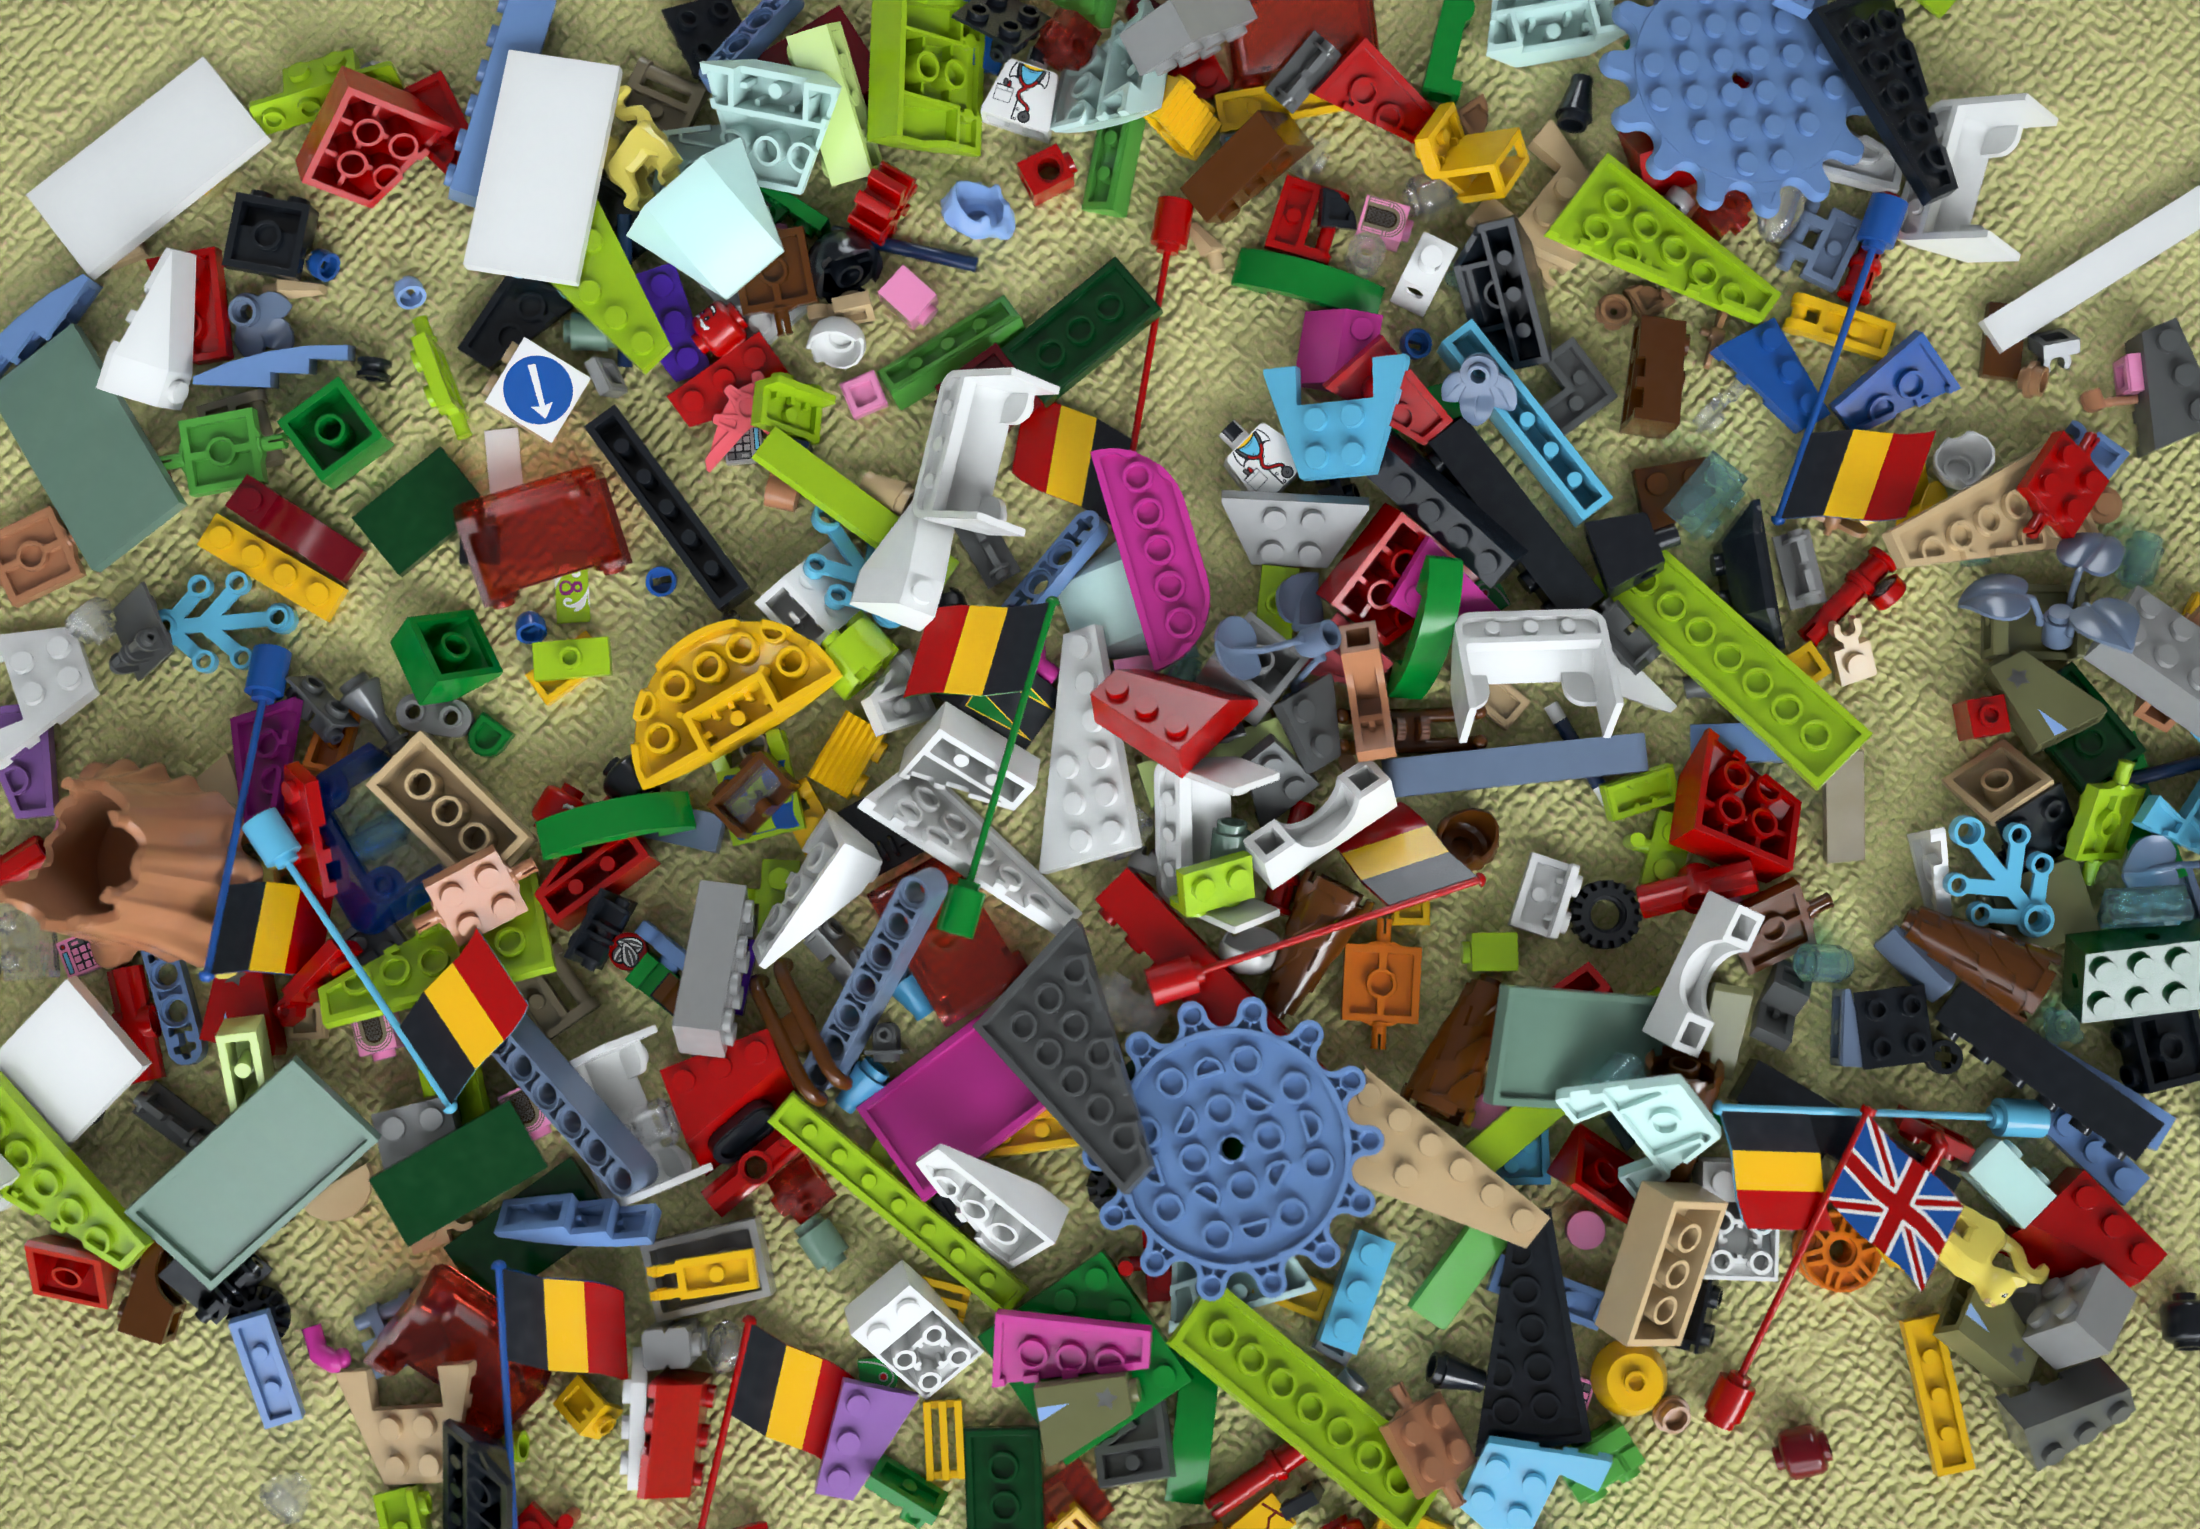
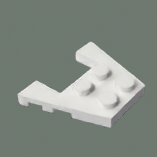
M74 626L0 634V663L5 662L23 717L21 721L0 729V770L13 763L11 758L25 747L31 749L40 742L39 736L56 723L62 725L100 695L80 634Z

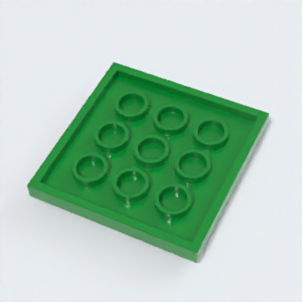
M1104 1248L1015 1309L1017 1311L1153 1325L1149 1368L1132 1370V1377L1139 1378L1142 1399L1137 1402L1133 1414L1063 1459L1062 1461L1065 1465H1068L1193 1379V1375L1177 1352L1166 1343L1168 1339L1125 1277L1118 1272V1267ZM995 1323L978 1335V1339L992 1359ZM1023 1381L1009 1383L1039 1426L1033 1392L1036 1383L1024 1384Z

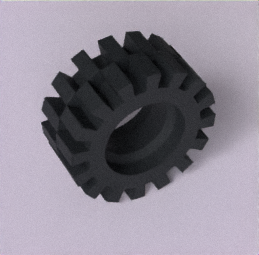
M1614 880L1595 881L1583 886V889L1579 891L1574 901L1570 902V921L1573 925L1571 930L1580 937L1579 940L1582 943H1587L1590 945L1589 947L1595 949H1613L1632 940L1633 934H1637L1640 929L1637 927L1638 922L1642 921V914H1639L1640 905L1639 901L1636 902L1634 898L1636 894L1632 890L1625 888V884L1621 882L1616 883ZM1600 900L1613 902L1619 911L1617 924L1608 930L1598 928L1591 919L1592 907Z

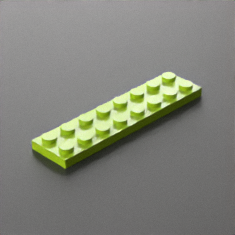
M1667 550L1662 551L1665 560L1662 572L1612 599L1614 601L1619 600L1636 619L1631 623L1636 629L1641 625L1659 644L1657 648L1811 787L1818 791L1871 738L1873 733ZM1598 573L1592 580L1604 594L1602 598L1606 600L1607 595Z
M1227 1288L1224 1295L1215 1301H1207L1199 1295L1166 1343L1392 1529H1415L1439 1490H1435L1427 1497L1416 1499L1379 1429L1389 1421Z

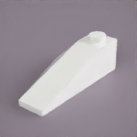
M942 1143L917 1159L915 1164L940 1196L950 1198L957 1207L955 1215L961 1223L968 1222L975 1230L974 1239L978 1245L1009 1270L1056 1243L1070 1208L1041 1185Z

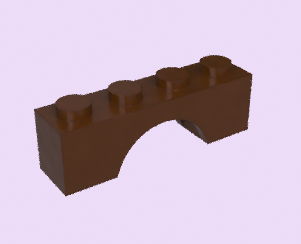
M155 1240L132 1268L130 1281L133 1284L129 1296H126L119 1306L117 1318L121 1320L117 1331L163 1345L175 1339L187 1302L158 1276L169 1264L171 1255Z

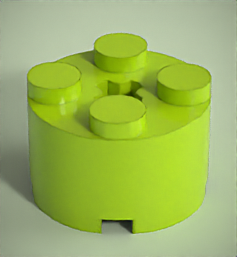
M862 610L857 612L847 622V629L842 634L836 629L821 643L822 649L832 658L843 675L831 688L844 701L846 699L850 700L875 679L874 675L881 668L885 669L899 652V648Z

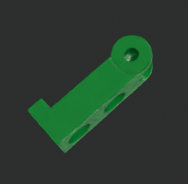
M1444 0L1420 92V95L1425 100L1437 103L1454 102L1456 106L1463 82L1454 80L1452 77L1463 31L1469 26L1475 12L1473 0Z

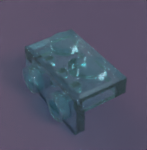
M1712 450L1662 511L1690 532L1687 538L1692 542L1702 535L1708 539L1722 523L1717 517L1723 509L1727 507L1732 510L1746 492L1741 488L1748 478Z
M2185 884L2109 888L2104 891L2097 920L2100 929L2180 925L2181 921L2192 920L2194 910Z

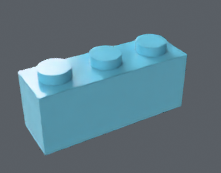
M1353 1229L1334 1282L1331 1296L1315 1336L1316 1340L1357 1355L1396 1243L1360 1229Z

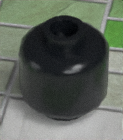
M632 754L622 759L619 757L613 758L603 771L605 776L603 790L612 799L660 792L661 790L659 785L642 790L634 769Z
M2197 1293L2172 1294L2173 1301L2163 1303L2159 1309L2162 1337L2166 1342L2173 1344L2174 1350L2200 1351V1300H2197Z

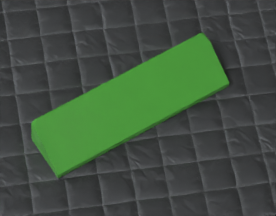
M1143 117L1128 123L1097 130L1081 208L1083 211L1126 218L1146 122Z
M1003 295L878 370L877 374L898 408L904 410L934 392L935 386L941 383L949 372L960 369L994 343H997L1000 349L1003 348L1026 328L1017 311L1006 296Z
M1465 1225L1408 1302V1306L1442 1330L1447 1329L1507 1247V1241Z

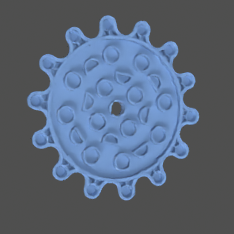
M1654 0V4L1649 7L1639 5L1633 1H1624L1613 8L1612 20L1628 34L1630 46L1627 50H1612L1603 54L1599 59L1598 65L1604 76L1619 80L1628 87L1630 98L1626 104L1614 109L1610 119L1614 128L1619 132L1642 131L1652 139L1654 149L1646 160L1645 165L1648 174L1652 178L1665 180L1676 171H1686L1697 182L1696 199L1698 204L1705 210H1717L1722 206L1725 195L1728 192L1738 190L1748 196L1752 208L1758 216L1769 219L1779 212L1781 188L1785 186L1796 187L1808 200L1821 202L1830 192V181L1824 172L1823 162L1834 159L1845 165H1855L1862 159L1864 145L1862 141L1848 130L1846 118L1852 115L1865 116L1867 114L1808 18L1804 20L1772 5V0ZM1815 0L1813 10L1827 4L1828 0ZM1736 73L1745 82H1749L1747 88H1741L1732 80V75Z
M1248 997L1239 1004L1234 1021L1222 1027L1213 1024L1209 1020L1204 1006L1199 1002L1188 1001L1182 1004L1178 1010L1179 1034L1173 1042L1161 1044L1155 1041L1148 1033L1142 1031L1134 1032L1126 1039V1052L1135 1064V1075L1130 1083L1155 1167L1130 1194H1123L1117 1189L1114 1198L1102 1206L1099 1218L1102 1225L1109 1230H1119L1128 1225L1139 1226L1144 1230L1147 1235V1246L1141 1255L1140 1266L1145 1274L1151 1277L1163 1275L1177 1261H1185L1190 1263L1196 1270L1197 1292L1207 1301L1220 1299L1225 1293L1230 1276L1240 1271L1247 1272L1253 1276L1259 1291L1265 1297L1277 1298L1286 1290L1285 1265L1292 1256L1305 1255L1322 1268H1331L1339 1261L1341 1255L1340 1247L1330 1233V1224L1335 1216L1346 1213L1357 1217H1364L1369 1215L1375 1208L1373 1193L1354 1180L1352 1168L1358 1158L1374 1155L1381 1151L1384 1146V1135L1375 1126L1359 1125L1350 1119L1347 1110L1348 1103L1352 1097L1364 1089L1366 1077L1364 1072L1356 1066L1349 1065L1338 1071H1328L1320 1066L1317 1061V1050L1323 1041L1324 1031L1318 1022L1305 1020L1300 1022L1289 1035H1275L1267 1027V1007L1265 1003L1259 998ZM1236 1137L1243 1143V1152L1238 1159H1229L1224 1155L1222 1145L1226 1138ZM1083 1150L1082 1160L1084 1165L1092 1171H1102Z

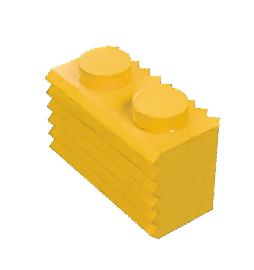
M1177 74L1176 77L1167 75L1162 108L1143 118L1179 156L1197 161L1222 126V123L1214 116L1216 109L1208 101L1197 98L1198 96L1193 93L1196 87L1189 79L1180 74Z
M846 710L807 776L849 801L853 794L859 797L870 780V777L865 775L872 762L879 764L889 748V744L884 742L888 735L884 734L876 737L870 723Z

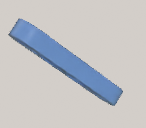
M762 0L707 61L758 59L803 9L804 0ZM700 68L699 77L707 91L711 93L707 74L703 75Z
M1092 510L1079 513L1004 601L1001 607L1028 605L1026 603L1028 599L1031 601L1030 605L1046 603L1045 600L1049 596L1058 597L1106 539L1108 526L1103 519ZM1076 541L1080 544L1078 547L1074 544ZM1072 551L1070 560L1063 565H1058L1060 557L1064 553ZM1048 580L1045 590L1039 594H1034L1036 586L1040 582Z
M140 950L170 1058L180 1065H192L201 1062L207 1055L208 1041L199 1039L203 1022L187 963L183 960H177L173 963L165 962L161 959L155 960L152 954ZM167 963L174 965L178 973L176 981L171 985H165L159 978L161 967ZM176 1000L183 1001L188 1010L187 1016L180 1022L174 1021L169 1015L170 1005ZM192 1025V1031H184L187 1041L195 1042L196 1049L191 1051V1058L189 1054L181 1053L180 1047L186 1044L184 1033L175 1034L174 1028H185Z

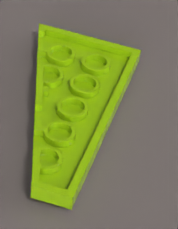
M1608 152L1599 161L1544 234V237L1756 326L1766 318L1782 295L1781 292Z
M597 199L579 287L558 283L551 284L646 375L672 350V347Z
M537 871L518 881L520 894L529 910L483 934V937L513 982L557 972L546 911L534 895L541 885ZM439 922L420 934L416 931V936L399 946L396 943L383 950V955L361 966L392 1013L413 1008L422 993L461 954L468 943L458 947L450 931ZM353 968L318 988L322 1022L326 1029L384 1015Z
M0 1071V1154L21 1174L13 1184L7 1185L0 1190V1193L3 1195L2 1198L32 1216L38 1214L51 1222L50 1227L59 1233L68 1232L82 1241L85 1249L121 1271L132 1266L152 1245L154 1240L124 1213L126 1209Z

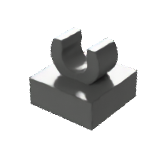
M2065 328L2035 333L2028 336V350L2038 356L2037 361L2040 362L2041 366L2049 368V373L2051 370L2050 363L2054 358H2058V365L2063 369H2069L2071 366L2070 355L2080 353V338Z

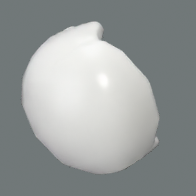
M829 316L819 320L812 328L806 349H811L816 363L825 362L833 368L847 369L857 365L866 350V340L861 328L849 318Z
M1969 430L1957 438L1947 437L1933 455V472L1943 486L1959 491L1989 475L1995 464V448L1990 440L1975 431Z
M1257 926L1241 931L1235 937H1232L1231 932L1227 931L1219 944L1218 954L1221 960L1279 942L1281 939L1274 932ZM1278 950L1228 967L1239 974H1263L1273 965Z

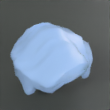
M957 181L946 196L941 199V214L944 221L957 232L972 239H986L989 237L1008 240L1013 236L1016 228L1015 214L1010 204L1003 198L1001 187L998 184L988 187L981 182Z

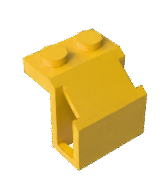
M1454 102L1441 103L1414 139L1415 154L1421 160L1425 174L1432 180L1440 179L1458 193L1456 198L1463 204L1505 198L1530 161L1520 127L1465 135ZM1515 146L1517 155L1506 157L1512 147Z

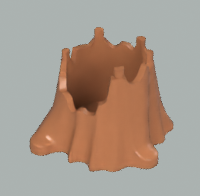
M119 759L112 764L92 762L83 768L79 778H64L61 782V788L69 789L70 795L62 798L55 806L54 814L58 818L59 826L44 840L43 846L46 850V857L43 865L40 868L29 871L28 880L8 882L0 886V902L9 903L22 912L34 917L40 924V930L89 941L93 958L102 968L118 969L126 967L139 950L150 953L165 962L173 963L177 960H183L193 966L204 967L236 809L219 792L202 791L194 776L183 775L171 779L167 773L166 766L160 762H154L141 769L129 759ZM244 818L242 820L241 827L245 824ZM240 829L230 884L262 882L264 873L261 864L242 850L241 838L244 833L242 829Z

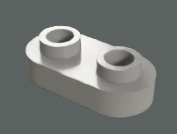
M414 693L403 697L396 708V718L399 724L412 732L422 730L436 736L461 738L468 734L475 722L474 713L470 706L459 700L419 706L421 712L415 719H411L409 711L413 706H419ZM455 711L458 714V720L455 724L449 725L446 720L447 715Z

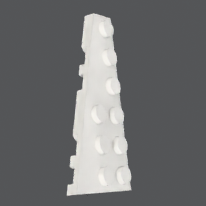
M1097 624L1063 634L1039 874L1054 873L1142 847L1124 742L1097 724L1094 719L1090 693L1111 674L1103 626Z
M897 772L867 795L857 806V808L967 878L984 819L950 787L946 786L945 790L933 787L934 782L910 776V779L907 780L898 777ZM990 826L974 882L981 884V888L1054 935H1057L1072 918L1078 919L1083 913L1042 874H1039V871Z

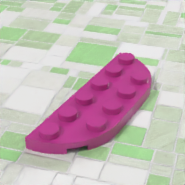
M1107 448L1090 451L1154 671L1158 672L1175 664L1190 652L1201 637L1209 617L1211 602L1210 585L1188 509L1177 483L1160 464L1135 451Z

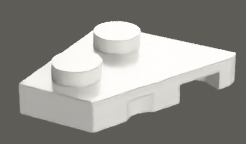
M906 649L896 655L861 701L876 737L928 721L937 712L930 694L907 699L903 698L914 664V658L910 649Z

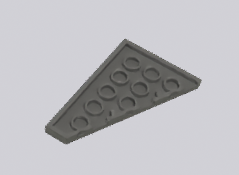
M1072 918L972 1027L1123 1194H1130L1155 1167V1163L1084 926L1078 919Z

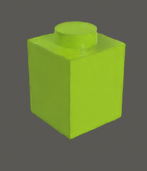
M1518 932L1466 933V941H1461L1460 943L1461 964H1467V972L1519 971Z

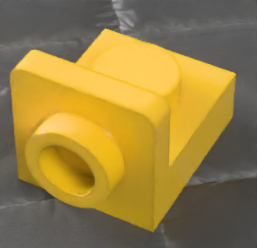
M580 1374L576 1375L552 1403L579 1435L597 1440L612 1431L616 1425V1420L623 1413V1409L619 1405L608 1402L590 1380Z

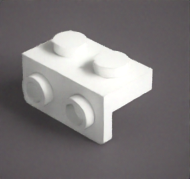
M1534 852L1530 853L1508 925L1548 939H1557L1559 933L1565 934L1571 919V912L1567 911L1570 898L1577 897L1583 881V876L1578 875L1580 865L1568 864Z

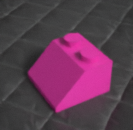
M1346 308L1306 311L1296 366L1301 369V387L1331 392L1325 389L1322 384L1380 334L1383 315Z

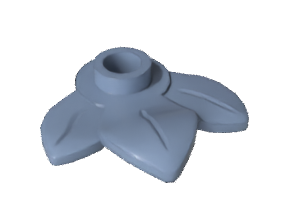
M269 291L259 296L253 293H241L230 302L228 314L236 326L234 341L244 357L262 353L265 351L266 346L278 350L293 348L295 340L294 331L290 323L284 318L291 311L292 303L285 296ZM249 305L253 310L251 318H248L246 315V309Z
M1476 353L1468 356L1463 361L1461 369L1448 374L1442 383V400L1446 402H1459L1463 418L1473 426H1479L1487 421L1494 407L1514 411L1517 405V391L1513 381L1499 373L1496 361L1485 353ZM1476 369L1482 370L1486 376L1483 378L1477 377L1472 371Z

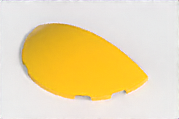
M729 619L704 626L690 633L672 646L655 664V674L652 676L648 686L640 690L632 715L636 721L635 741L631 743L630 747L634 769L642 790L661 785L709 764L787 720L843 677L836 663L816 642L793 631L791 627L775 621L761 619L759 622Z

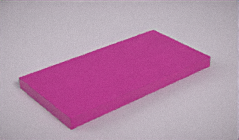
M989 1008L856 1107L859 1114L923 1202L934 1196L937 1191L915 1164L920 1156L942 1143L981 1160L1046 1110L1043 1104L972 1027Z

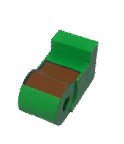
M646 953L625 980L674 1017L681 976L678 973H673L658 961L659 957L654 953Z

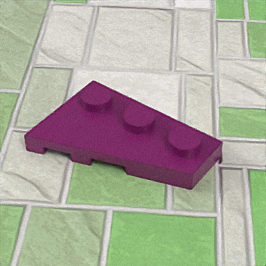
M292 697L265 706L243 815L244 823L257 814L273 807L278 810L281 816L284 814V797L281 792V783L284 782V765L292 763L294 760L304 700ZM256 710L230 718L238 797Z

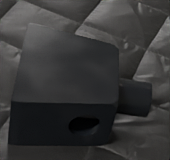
M1644 512L1584 523V536L1607 598L1609 596L1614 598L1662 572L1665 564L1662 551L1681 545L1680 536L1674 523L1653 530L1648 514Z

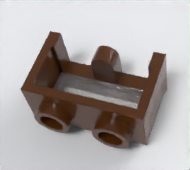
M761 750L758 753L752 752L746 756L738 766L740 771L731 780L726 779L713 790L712 795L714 798L707 804L737 838L749 839L802 786L769 752Z

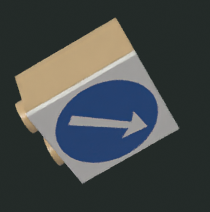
M524 337L519 345L514 341L509 345L501 359L507 365L500 377L492 373L481 391L482 394L487 396L483 405L547 444H551L591 378Z

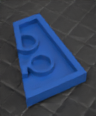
M1775 318L1731 339L1710 352L1718 362L1721 360L1725 361L1736 372L1734 377L1744 386L1748 383L1763 398V404L1794 434L1806 429L1818 391ZM1824 401L1816 423L1831 415Z
M1915 330L1828 405L1846 430L1866 431L1895 418L1902 411L1914 406L1921 407L1930 403L1932 398L1946 392L1950 394L1961 389V387L1924 333Z

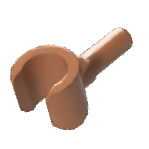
M2095 388L2080 395V400L2086 412L2094 413L2107 407L2138 404V395L2111 396L2104 399L2101 389Z

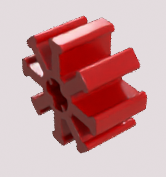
M882 160L878 170L873 168L869 173L866 189L858 191L854 199L857 205L847 218V222L850 223V229L862 233L867 239L879 246H884L887 237L892 238L896 233L898 220L901 215L904 217L907 215L911 207L908 201L918 188V185L915 183L916 178Z

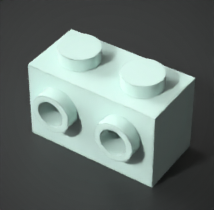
M1987 1138L1976 1149L1969 1163L1963 1162L1957 1171L2011 1226L2025 1229L2057 1196L2048 1187L2051 1184L2050 1180L2037 1168L2032 1167L2030 1169L2020 1159L2023 1154L2012 1142L2007 1139L2002 1141Z

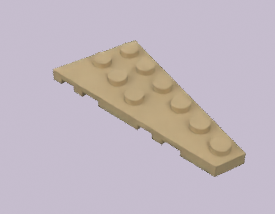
M2045 444L1882 533V538L1896 568L1903 569L2057 549V545L2062 538L2046 524L2037 539L2029 538L2026 536L2027 533H2023V529L2028 524L2033 513L2028 501L2016 489ZM2091 513L2088 514L2077 533H2099Z
M1364 1068L1366 1085L1359 1094L1352 1097L1347 1107L1348 1115L1356 1124L1371 1125L1379 1128L1385 1140L1383 1148L1377 1154L1362 1156L1355 1161L1352 1168L1354 1180L1367 1188L1527 1248L1550 1217L1370 1070Z

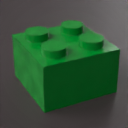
M339 376L276 421L320 481L333 490L395 446L354 389Z

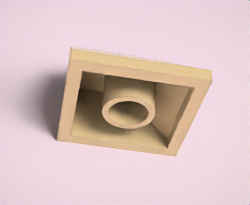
M2002 739L1943 778L1942 784L1990 826L1996 827V821L2052 787L2054 780L2009 742Z

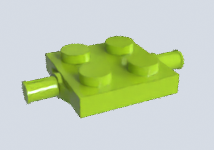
M426 315L418 316L412 319L417 335L410 337L415 349L410 351V356L418 373L423 372L428 385L423 386L425 396L432 408L437 407L440 415H446L448 420L451 421L457 440L467 439L473 435L467 423L469 415L444 350L437 344L438 339L432 332L428 317Z
M2118 759L2113 779L2106 783H2087L2085 790L2079 798V809L2074 824L2067 834V844L2063 855L2074 861H2084L2081 873L2085 885L2094 886L2100 865L2109 860L2123 858L2134 826L2132 820L2139 811L2146 788L2128 783L2136 764L2130 760Z

